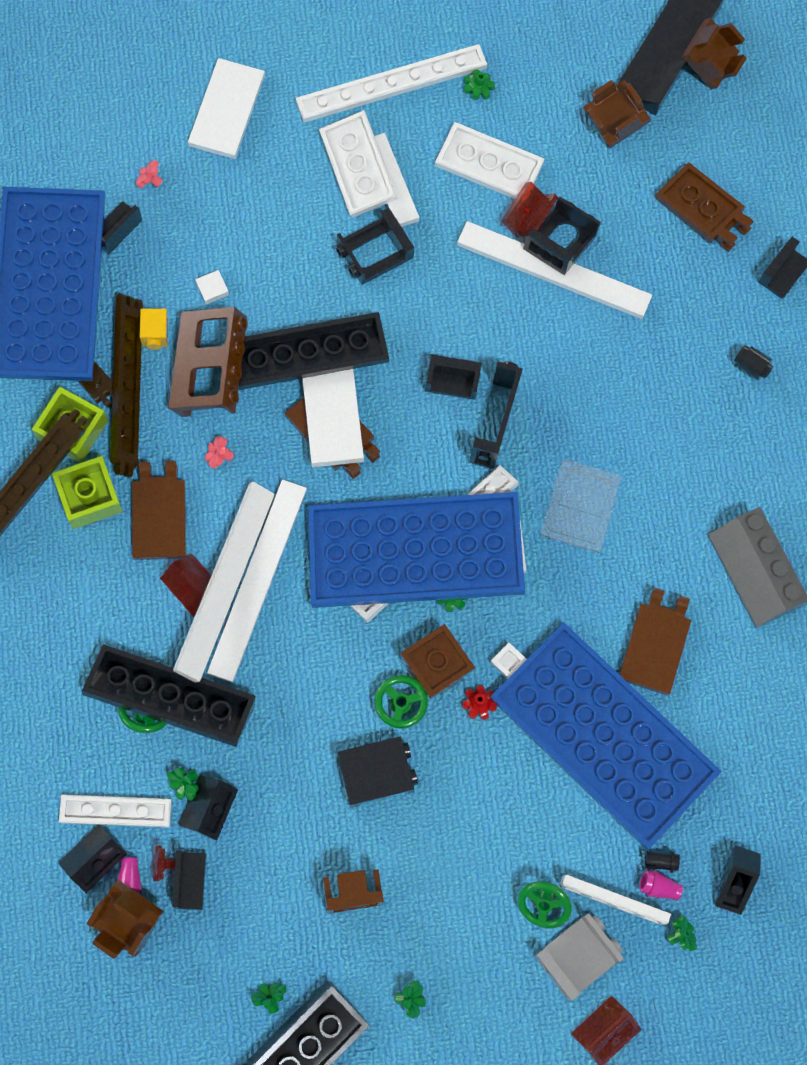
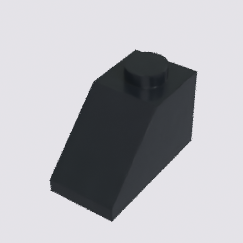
M734 845L725 865L715 902L716 907L742 915L760 876V853Z

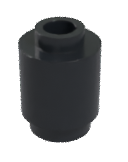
M744 345L734 359V362L738 364V368L756 380H759L761 377L766 379L774 367L771 365L773 359L753 346L748 347Z

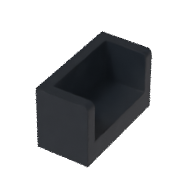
M431 354L425 392L475 400L482 363Z

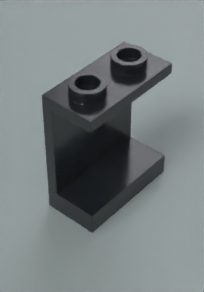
M401 736L337 752L350 808L361 806V803L404 792H408V794L414 793V785H418L415 769H409L407 759L411 758L408 742L403 743Z

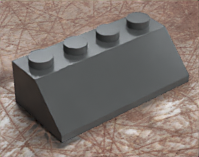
M761 507L736 517L708 535L755 628L799 609L807 603V594Z

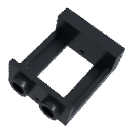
M559 196L555 209L537 230L532 228L527 234L523 249L565 275L596 238L601 222L594 216L576 207L572 202ZM563 224L574 226L579 232V238L569 250L549 239L554 230Z
M390 208L380 212L379 220L345 238L342 237L341 233L337 234L335 249L341 259H346L353 279L357 278L361 285L414 258V246ZM387 233L398 252L369 267L362 268L355 258L353 251Z

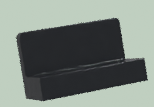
M122 201L104 220L103 238L101 239L102 250L108 255L142 221L138 206L134 205L131 208Z
M793 236L767 267L758 282L781 299L786 296L807 269V258L796 251L800 241Z
M199 775L196 782L198 791L195 798L188 801L179 826L217 841L239 789L221 780Z
M97 825L58 864L70 879L87 893L127 853L100 825Z
M176 850L172 902L174 909L203 910L206 853H188Z

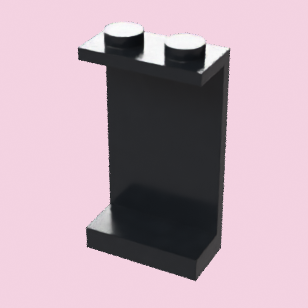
M498 361L493 379L494 385L511 389L496 443L475 437L469 461L471 464L494 470L523 368L518 367L513 362Z

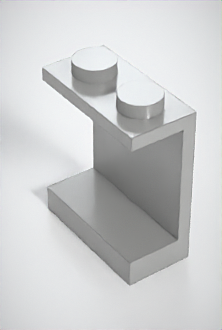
M589 913L580 918L534 956L568 1001H573L586 987L613 965L624 959L620 954L623 949L613 937L609 940L603 932L605 929L604 924L596 915L592 917Z

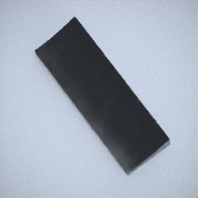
M724 0L668 1L618 82L619 84L625 80L627 84L630 83L641 98L644 109L655 116L657 115L688 64L682 57L683 53L702 22L708 18L714 21L723 6Z
M379 312L245 336V352L242 355L241 363L242 376L239 380L238 390L388 363L389 355Z
M104 644L102 645L82 689V695L234 747L238 746L246 724L255 708V695L202 677L200 682L195 683L174 672L172 667Z
M326 980L243 1065H332L370 1025Z

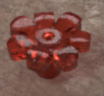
M161 845L154 847L153 862L155 863L151 865L153 881L163 880L165 869L175 870L176 858H166L165 848H162Z

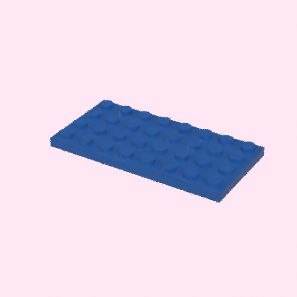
M3 187L0 215V378L93 381L102 258L101 239L103 238L106 199L105 191Z
M518 492L308 506L312 608L525 595Z
M565 622L490 696L491 700L646 850H649L722 772Z

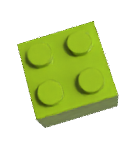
M59 387L31 430L36 439L41 442L63 414L69 416L74 409L78 410L80 415L74 422L76 423L82 416H85L88 421L82 428L85 430L84 435L67 456L78 463H82L108 423V419L104 410Z
M103 456L52 473L72 529L123 512Z

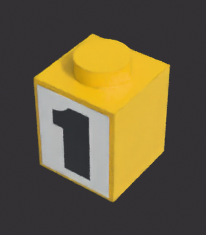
M141 309L140 340L143 347L151 350L168 347L169 317L167 309Z

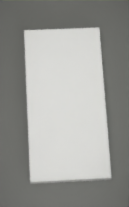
M218 58L189 137L188 146L236 159L265 77V71Z
M364 110L319 129L352 218L398 199Z
M454 122L436 159L435 166L526 203L545 159Z
M353 369L303 378L312 467L364 462Z

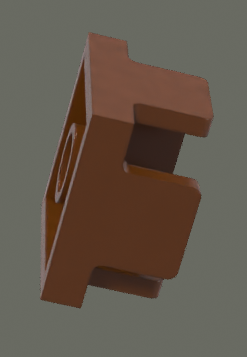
M708 18L702 22L682 57L710 89L718 88L724 78L736 76L747 58L744 54L738 55L740 51L735 46L743 44L745 38L733 24L729 23L719 26L711 18Z
M610 80L592 92L593 101L583 107L585 113L609 148H612L651 122V118L644 109L641 98L630 83L627 84L625 80L615 85L613 80Z
M445 624L400 653V656L407 665L408 673L419 682L430 699L437 694H444L459 684L463 677L475 670V666Z
M379 869L373 870L375 892L368 891L364 870L338 874L339 897L337 898L331 897L329 877H324L328 914L382 906L384 899Z
M117 880L112 885L108 894L97 904L87 922L88 926L94 927L100 932L92 944L113 959L123 950H127L128 954L136 957L143 949L164 911L120 880Z

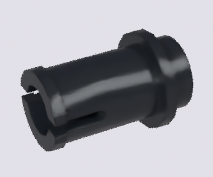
M646 851L645 869L669 870V873L679 871V854H674V851H671L670 854Z

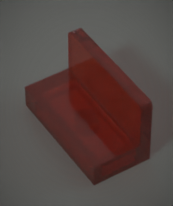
M526 182L501 222L516 237H525L532 228L535 230L539 229L558 196L555 193L544 195L532 182Z
M193 554L174 561L160 579L190 614L195 617L210 581L211 574Z
M609 997L572 1032V1036L588 1052L597 1065H605L642 1029L628 1010L614 997Z

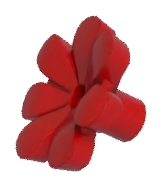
M477 686L476 692L471 689L465 692L468 700L462 702V708L464 710L470 709L468 713L469 718L476 719L478 714H480L482 720H487L489 718L488 711H496L497 705L491 702L490 698L494 693L493 691L485 692L484 686Z

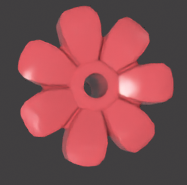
M155 159L149 162L147 167L143 166L139 171L141 175L138 176L136 185L139 188H143L149 182L155 187L160 186L163 180L156 175L159 171L157 169L159 162Z
M217 436L214 439V443H209L208 450L210 452L205 455V461L209 462V467L216 469L217 466L223 463V460L231 461L233 459V452L226 448V438Z

